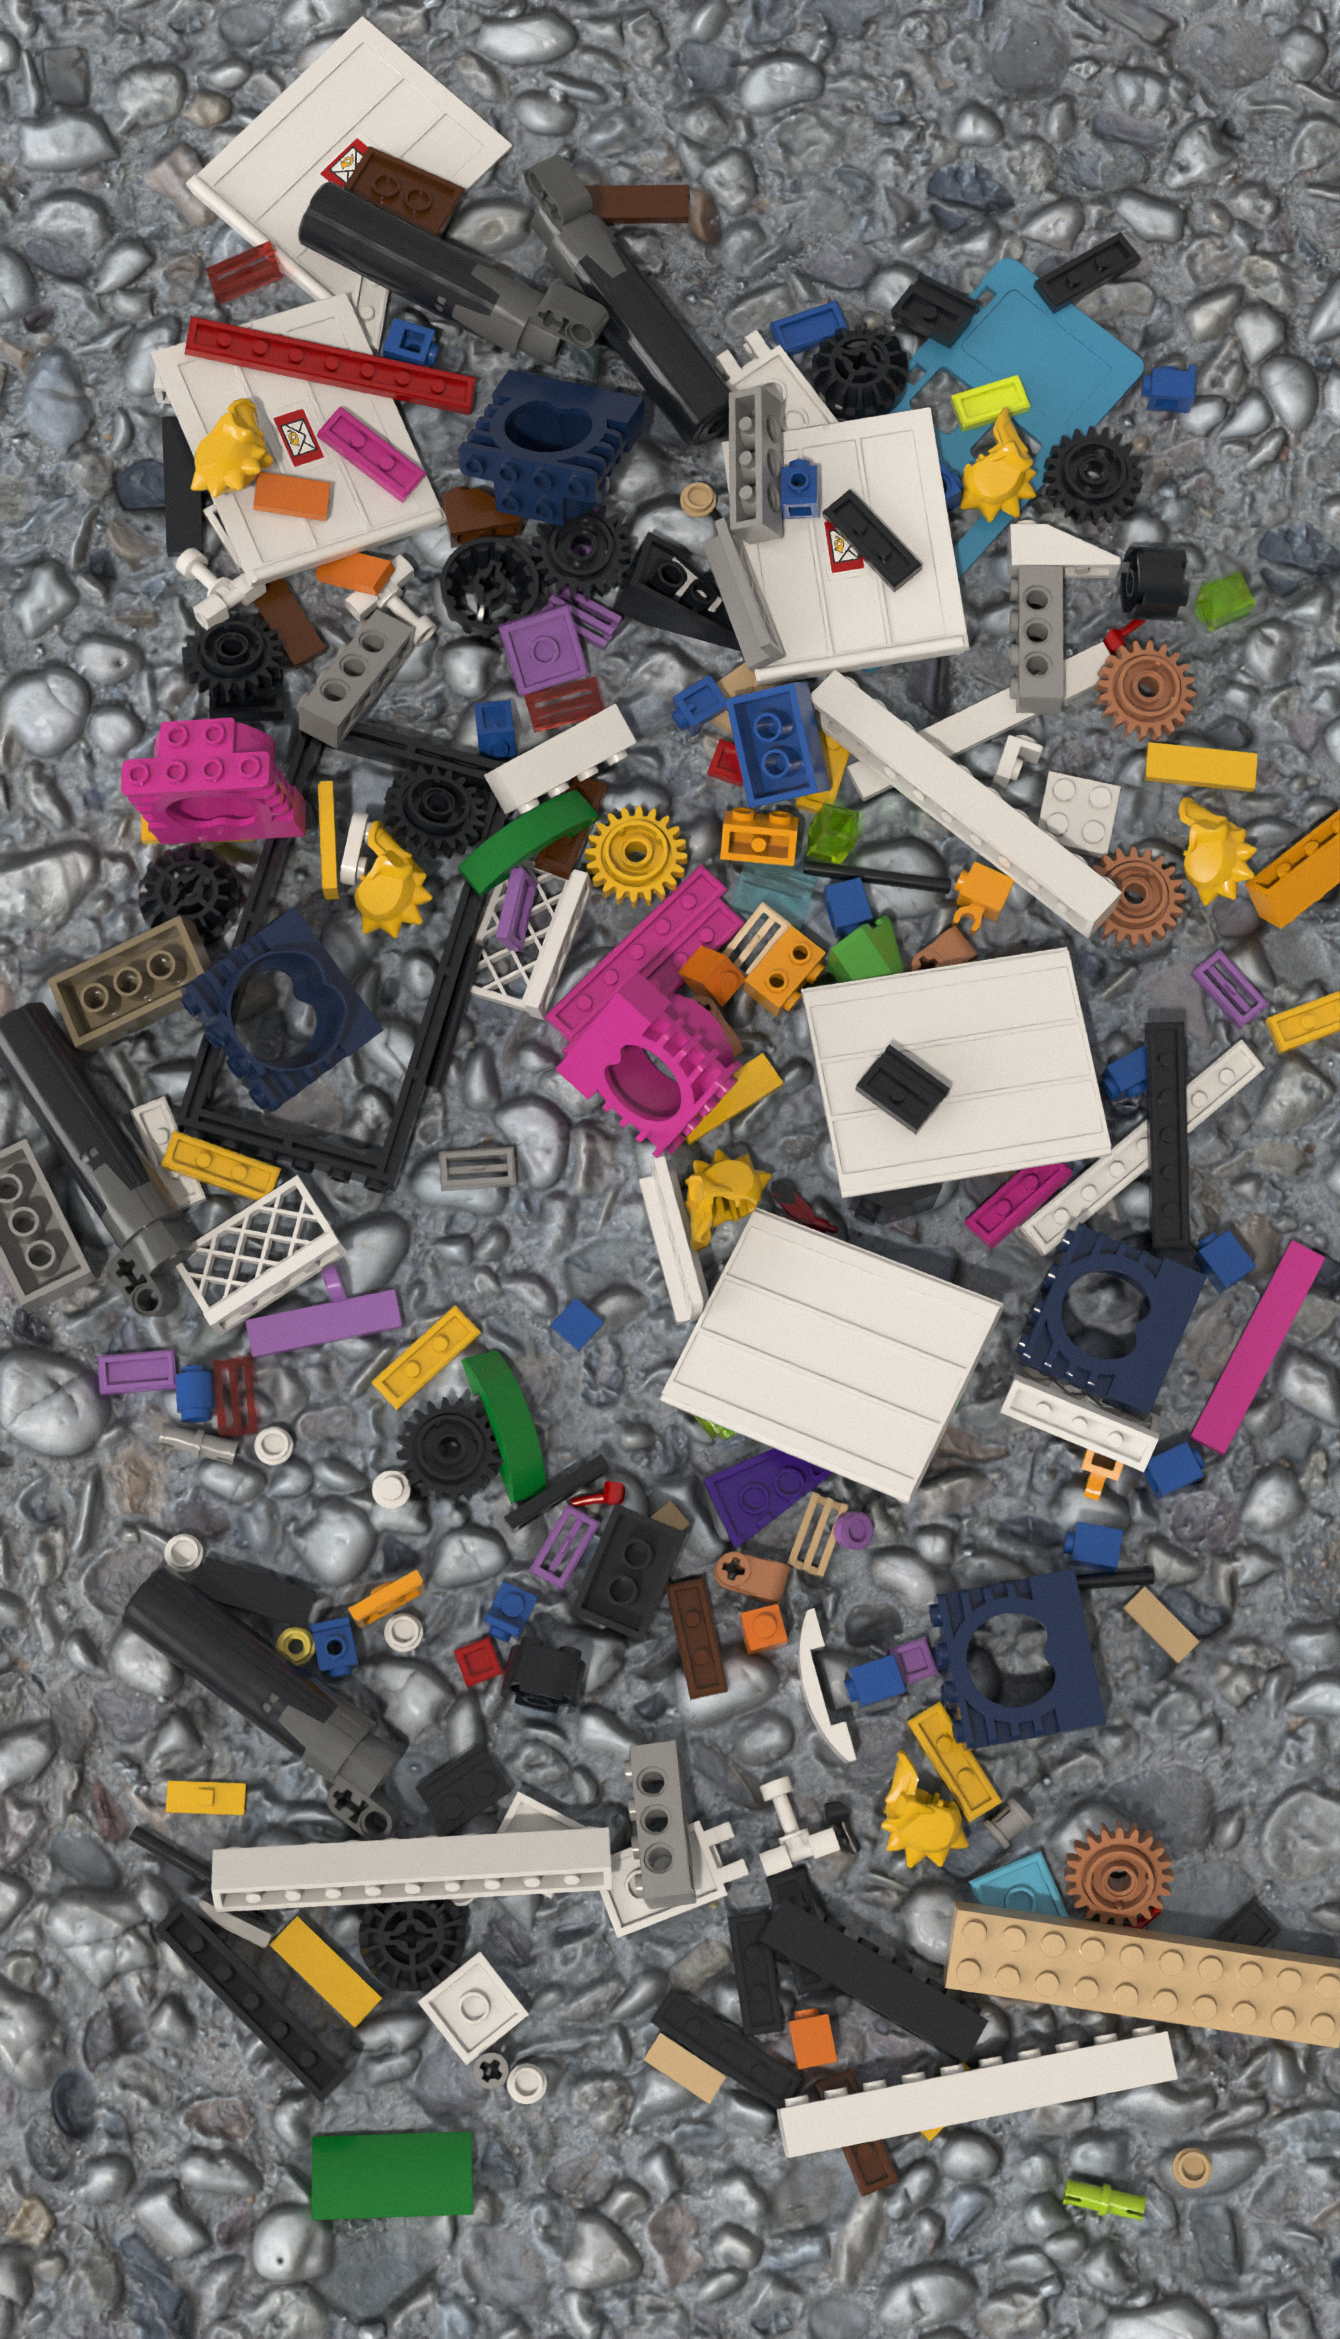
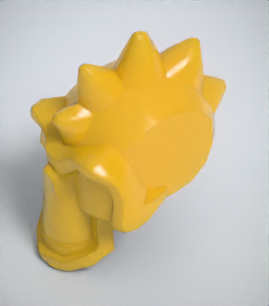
M241 398L233 401L227 408L228 412L218 420L212 432L200 441L195 452L196 470L191 484L193 491L208 490L213 498H217L224 492L241 491L254 480L257 474L261 472V469L270 467L273 463V457L268 453L263 440L264 433L258 425L256 406L249 399Z
M1004 407L999 413L993 427V437L997 445L988 450L989 455L984 456L980 454L972 466L968 463L964 467L962 475L963 494L960 508L962 510L978 509L988 523L995 519L1000 510L1014 518L1019 517V499H1033L1036 497V493L1029 482L1036 475V471L1031 468L1034 462L1030 459L1029 450L1018 436L1011 420L1012 418L1008 415L1009 409L1007 407Z
M1190 797L1182 798L1178 810L1179 817L1182 822L1191 826L1189 847L1183 853L1185 856L1183 869L1189 883L1198 890L1204 906H1208L1218 896L1235 900L1237 882L1252 880L1255 876L1246 861L1257 852V848L1245 842L1247 831L1244 828H1239L1232 822L1227 821L1226 816L1210 812Z
M374 821L368 833V846L378 855V858H376L371 871L366 876L363 874L360 876L362 882L355 890V903L361 913L362 932L364 934L382 929L392 938H397L402 922L414 925H421L423 923L418 905L431 901L433 896L422 886L426 879L424 869L420 868L412 859L411 853L400 847L396 840L387 832V829L384 828L381 821Z
M718 1149L714 1153L711 1164L700 1160L693 1161L694 1174L685 1180V1183L688 1185L685 1205L690 1216L692 1237L690 1244L694 1250H701L710 1243V1229L726 1221L733 1220V1222H739V1218L751 1214L758 1206L762 1198L763 1189L772 1178V1175L763 1170H755L749 1154H744L735 1160H731L722 1150Z
M900 1750L897 1753L899 1759L896 1763L892 1786L884 1800L886 1805L883 1808V1813L887 1816V1819L881 1823V1827L891 1833L887 1841L886 1850L892 1852L904 1849L906 1865L909 1868L916 1866L926 1856L938 1867H942L950 1850L963 1849L969 1846L962 1828V1816L954 1801L950 1800L948 1802L939 1798L940 1793L936 1791L931 1795L928 1794V1791L917 1788L919 1778L915 1766L908 1755Z

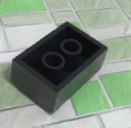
M615 1503L570 1612L641 1642H646L690 1534Z

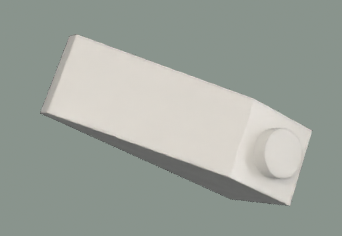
M1022 520L1016 524H1010L1006 537L1008 579L1017 578L1019 565L1063 566V578H1116L1121 565L1120 557L1048 524H1037L1033 520Z

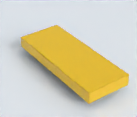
M167 1781L166 1813L245 1816L246 1783Z

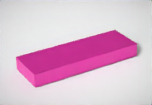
M341 406L318 431L317 437L402 503L406 501L426 476V472Z
M1065 1163L1021 1169L967 1218L964 1224L970 1232L992 1250L1071 1178L1073 1173Z

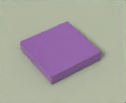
M567 603L497 625L515 687L520 697L589 675L570 607Z

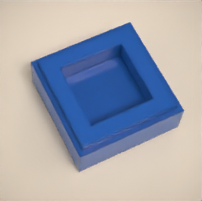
M575 1298L550 1325V1328L577 1352H580L601 1329L604 1322Z

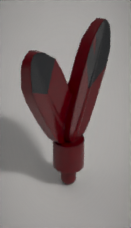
M773 1182L771 1184L773 1198L789 1214L780 1217L824 1234L827 1231L834 1234L838 1232V1227L829 1224L830 1220L815 1216L807 1203L787 1184L781 1182Z

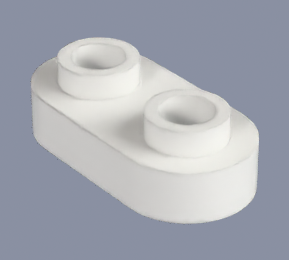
M353 813L341 865L340 883L356 886L362 874L366 876L368 858L363 857L365 845L368 844V833L372 824L369 814Z

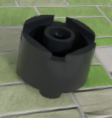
M1130 546L1123 562H1130L1128 573H1121L1120 578L1121 607L1123 612H1130L1126 618L1128 620L1172 621L1177 617L1179 607H1185L1188 602V586L1183 584V572L1187 562L1185 550H1177L1175 547Z
M522 1637L520 1644L514 1645L510 1649L500 1695L506 1699L509 1692L516 1696L514 1703L538 1711L557 1713L558 1707L563 1706L568 1707L567 1714L576 1712L587 1666L581 1660L582 1651L568 1646H560L559 1650L544 1647V1642L539 1639Z

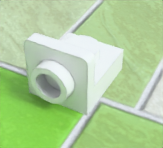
M1009 735L991 786L1006 790L1010 779L1017 781L1023 760L1037 764L1044 747L1037 744L1031 737Z

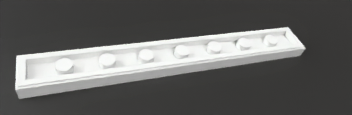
M1103 642L1063 661L1064 699L1062 704L1094 689L1095 684L1103 680L1097 673L1101 667H1107L1104 661L1110 655ZM1041 671V672L1035 674V676H1040V675H1043L1044 673ZM1009 688L917 733L929 743L937 744L944 754L952 759L1041 714L1016 713V699H1010ZM861 761L853 763L846 768V772L863 802L893 788L891 784Z
M1242 1039L1186 1085L1187 1134L1265 1069ZM1147 1119L1111 1148V1156L1099 1158L1019 1226V1229L1030 1240L1032 1245L1039 1250L1041 1256L1046 1255L1062 1241L1068 1228L1074 1231L1079 1222L1084 1223L1148 1168Z

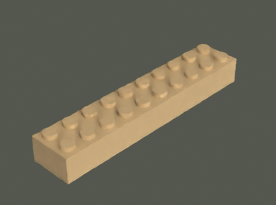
M954 1900L942 1976L945 1988L1339 2048L1340 1959Z

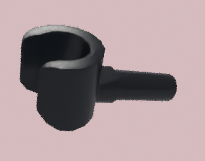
M840 1801L826 1803L824 1808L827 1824L840 1823L841 1831L851 1854L859 1852L860 1848L849 1823L847 1807Z

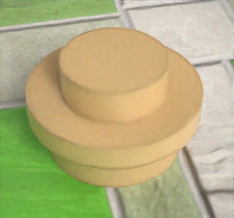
M695 482L683 489L680 496V505L688 516L704 518L713 512L716 506V495L707 484Z
M1198 2148L1182 2149L1175 2155L1172 2161L1173 2176L1180 2185L1186 2188L1195 2189L1202 2187L1211 2177V2160L1204 2151Z

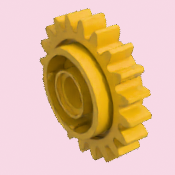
M637 806L634 816H630L625 807L621 810V819H617L611 813L607 814L609 826L597 823L596 831L599 836L589 835L588 842L593 848L585 850L586 859L591 861L586 865L587 873L596 874L592 879L593 886L599 887L605 884L602 890L603 897L605 898L616 892L617 905H620L625 897H629L632 908L637 906L639 898H643L649 907L652 903L651 895L656 894L659 899L664 901V887L676 891L677 882L673 877L684 878L685 871L680 865L688 863L687 854L682 853L686 849V840L677 839L680 836L679 826L668 829L670 817L667 815L660 821H657L656 809L654 808L646 817L643 816L641 806ZM636 851L646 855L640 862H632L627 856Z

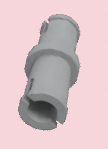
M165 1422L163 1423L158 1440L159 1447L163 1446L190 1453L191 1458L199 1459V1456L226 1462L230 1465L234 1463L239 1443L236 1440L232 1441L208 1435L204 1429L198 1428L196 1432L169 1425Z

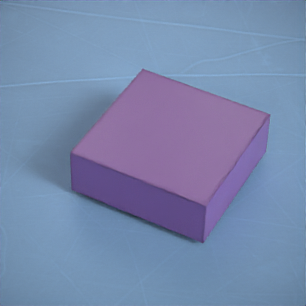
M926 1637L888 1650L889 1655H894L904 1686L938 1674Z

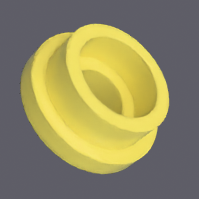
M288 1628L281 1633L277 1640L276 1647L300 1665L309 1662L315 1653L313 1636L304 1628ZM294 1640H300L303 1643V1650L299 1654H293L289 1651V1645Z

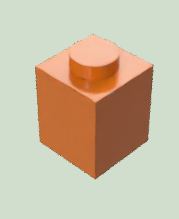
M702 945L677 972L696 996H707L716 1005L721 1007L725 1005L745 980L744 976L726 955Z
M778 1604L740 1613L739 1622L748 1655L786 1646L788 1639Z
M818 2008L794 2012L796 2020L788 2021L787 2024L796 2069L838 2062L829 2015H819Z

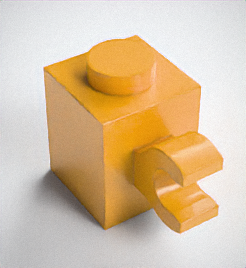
M974 861L970 872L962 870L954 887V890L960 892L956 904L962 907L955 912L952 926H957L961 918L968 917L973 921L970 934L974 936L980 928L982 916L996 922L1011 892L1014 881L1010 877Z
M1086 1448L1081 1461V1469L1091 1473L1085 1486L1084 1497L1099 1501L1106 1477L1118 1481L1123 1463Z

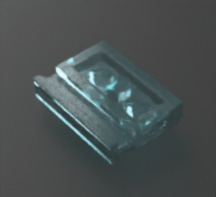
M744 862L730 909L751 916L763 901L788 920L795 929L801 931L817 877L774 864ZM763 913L760 919L766 921L769 918L766 913Z

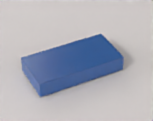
M836 300L771 322L769 326L776 346L780 345L789 357L819 347L820 342L824 338L832 339L835 335V330L843 327L846 332L849 331Z

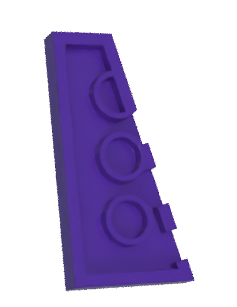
M773 1448L703 1479V1483L735 1551L834 1473Z

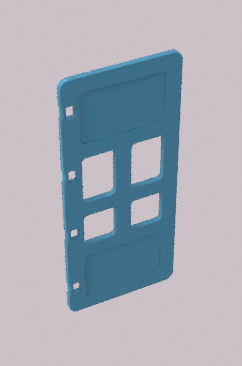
M1004 258L988 272L980 284L967 296L976 301L987 290L995 297L985 308L979 305V313L973 315L970 319L971 323L951 349L930 338L927 339L908 362L909 374L915 367H918L925 374L914 386L908 382V388L902 401L888 414L914 410L910 406L912 400L942 370L947 371L968 389L1019 375L1031 407L1028 412L1013 416L1011 420L1016 427L1041 446V450L1032 459L1034 463L1031 468L1036 471V475L1029 481L1037 494L1046 484L1042 482L1044 472L1048 470L1043 467L1046 458H1051L1049 455L1051 447L1053 445L1060 447L1059 442L1063 435L1072 441L1074 429H1078L1084 437L1089 426L1095 429L1141 378L1144 363L1137 354L1073 304L1053 314L1033 288L1035 281L1039 278L1017 260ZM996 422L962 432L958 425L950 434H944L933 425L939 464L943 462L949 472L955 471L962 482L964 467L968 463L971 466L975 464L976 459L971 455L970 451ZM1019 499L1020 512L1032 499ZM1000 510L995 519L988 523L982 515L953 547L958 581L1015 519L1013 516ZM882 666L862 669V671L874 673L880 670Z

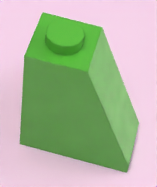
M887 915L877 919L875 922L877 927L872 929L868 923L864 924L830 949L826 970L837 983L905 973L892 923Z

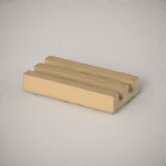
M763 901L722 953L729 958L761 915L766 913L769 916L733 963L745 979L792 925ZM776 921L781 927L746 972L742 971L740 966Z
M813 1492L786 1565L823 1578L836 1543L834 1536L835 1522L842 1513L847 1511L849 1505L835 1502L831 1498H825ZM816 1504L824 1507L803 1563L797 1561V1557ZM832 1509L838 1513L818 1568L811 1566Z

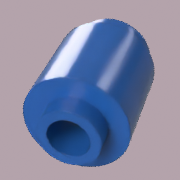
M203 1365L182 1367L183 1373L175 1375L177 1413H181V1421L198 1423L212 1420V1411L215 1410L213 1373L206 1371Z

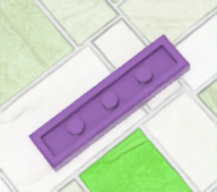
M395 1289L349 1298L337 1303L330 1302L245 1320L253 1359L403 1328Z

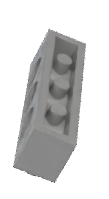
M762 386L730 392V531L748 544L782 538V510L780 506L781 401Z
M1019 565L1017 578L1010 579L1009 600L1016 601V611H1010L1009 632L1016 633V644H1010L1009 665L1016 666V677L1010 678L1009 697L1010 699H1016V713L1060 714L1064 699L1063 566ZM1035 603L1041 605L1043 608L1036 610L1032 609L1028 605ZM1037 636L1043 642L1036 643L1029 640L1028 637ZM1038 669L1042 671L1044 674L1040 676L1032 675L1028 670Z
M378 609L375 610L368 621L362 620L349 645L345 643L341 646L333 665L329 669L324 668L314 689L310 693H304L297 705V712L299 713L298 729L337 749L412 653L415 628Z
M676 1740L629 1746L630 1760L624 1761L627 1783H633L634 1797L628 1798V1810L631 1822L636 1821L637 1835L631 1837L633 1856L635 1860L640 1859L641 1874H635L637 1896L644 1899L649 1909L695 1904L696 1893L682 1752ZM656 1780L664 1781V1787L660 1792L656 1794L646 1793V1789L651 1782ZM658 1818L668 1819L665 1829L660 1832L650 1831V1826L654 1820ZM669 1856L672 1858L671 1864L665 1870L658 1871L653 1869L654 1863L659 1857Z

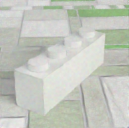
M615 703L484 776L505 815L515 809H518L519 813L523 814L540 805L537 797L547 792L549 797L552 798L569 789L570 787L566 781L577 776L581 782L598 773L599 770L596 765L606 760L610 766L629 756L625 749L637 742Z

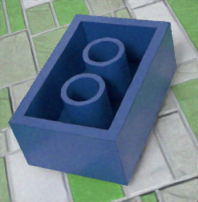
M807 681L794 682L725 699L749 808L831 790Z

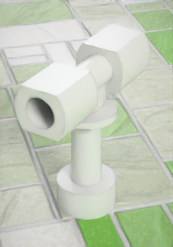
M197 548L185 550L176 562V569L187 580L198 579L209 589L207 593L208 598L193 607L196 620L205 630L230 618L228 610L239 602L247 606L267 592L265 584L250 587L244 573L232 581L228 577L218 579L207 568L208 559Z
M398 555L392 560L395 571L378 596L355 591L345 599V607L360 622L377 607L381 611L390 609L403 623L415 628L413 644L419 647L433 636L437 630V625L427 615L419 618L400 599L403 593L400 588L414 577V569L405 558Z
M789 1776L760 1786L764 1801L773 1800L785 1836L778 1839L779 1847L759 1854L766 1877L793 1868L792 1863L813 1856L815 1860L841 1850L833 1827L812 1835L809 1834L808 1828L799 1829L787 1796L788 1793L794 1791Z

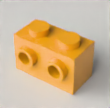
M736 807L732 811L725 810L720 859L794 866L799 817H792L791 813L786 811H771L769 814L755 813L753 809L746 807Z
M791 925L744 980L743 991L777 1018L784 1009L791 1012L802 998L800 990L807 982L813 985L825 971L826 967L822 964L824 963L826 952Z

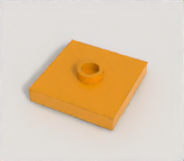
M416 1569L393 1583L387 1581L374 1588L370 1592L371 1595L349 1607L348 1610L357 1627L363 1629L424 1594L426 1591L424 1581Z

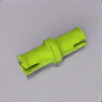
M1067 2178L1062 2204L1095 2210L1097 2215L1106 2217L1108 2213L1142 2222L1146 2196L1113 2190L1111 2185L1105 2183L1100 2187Z

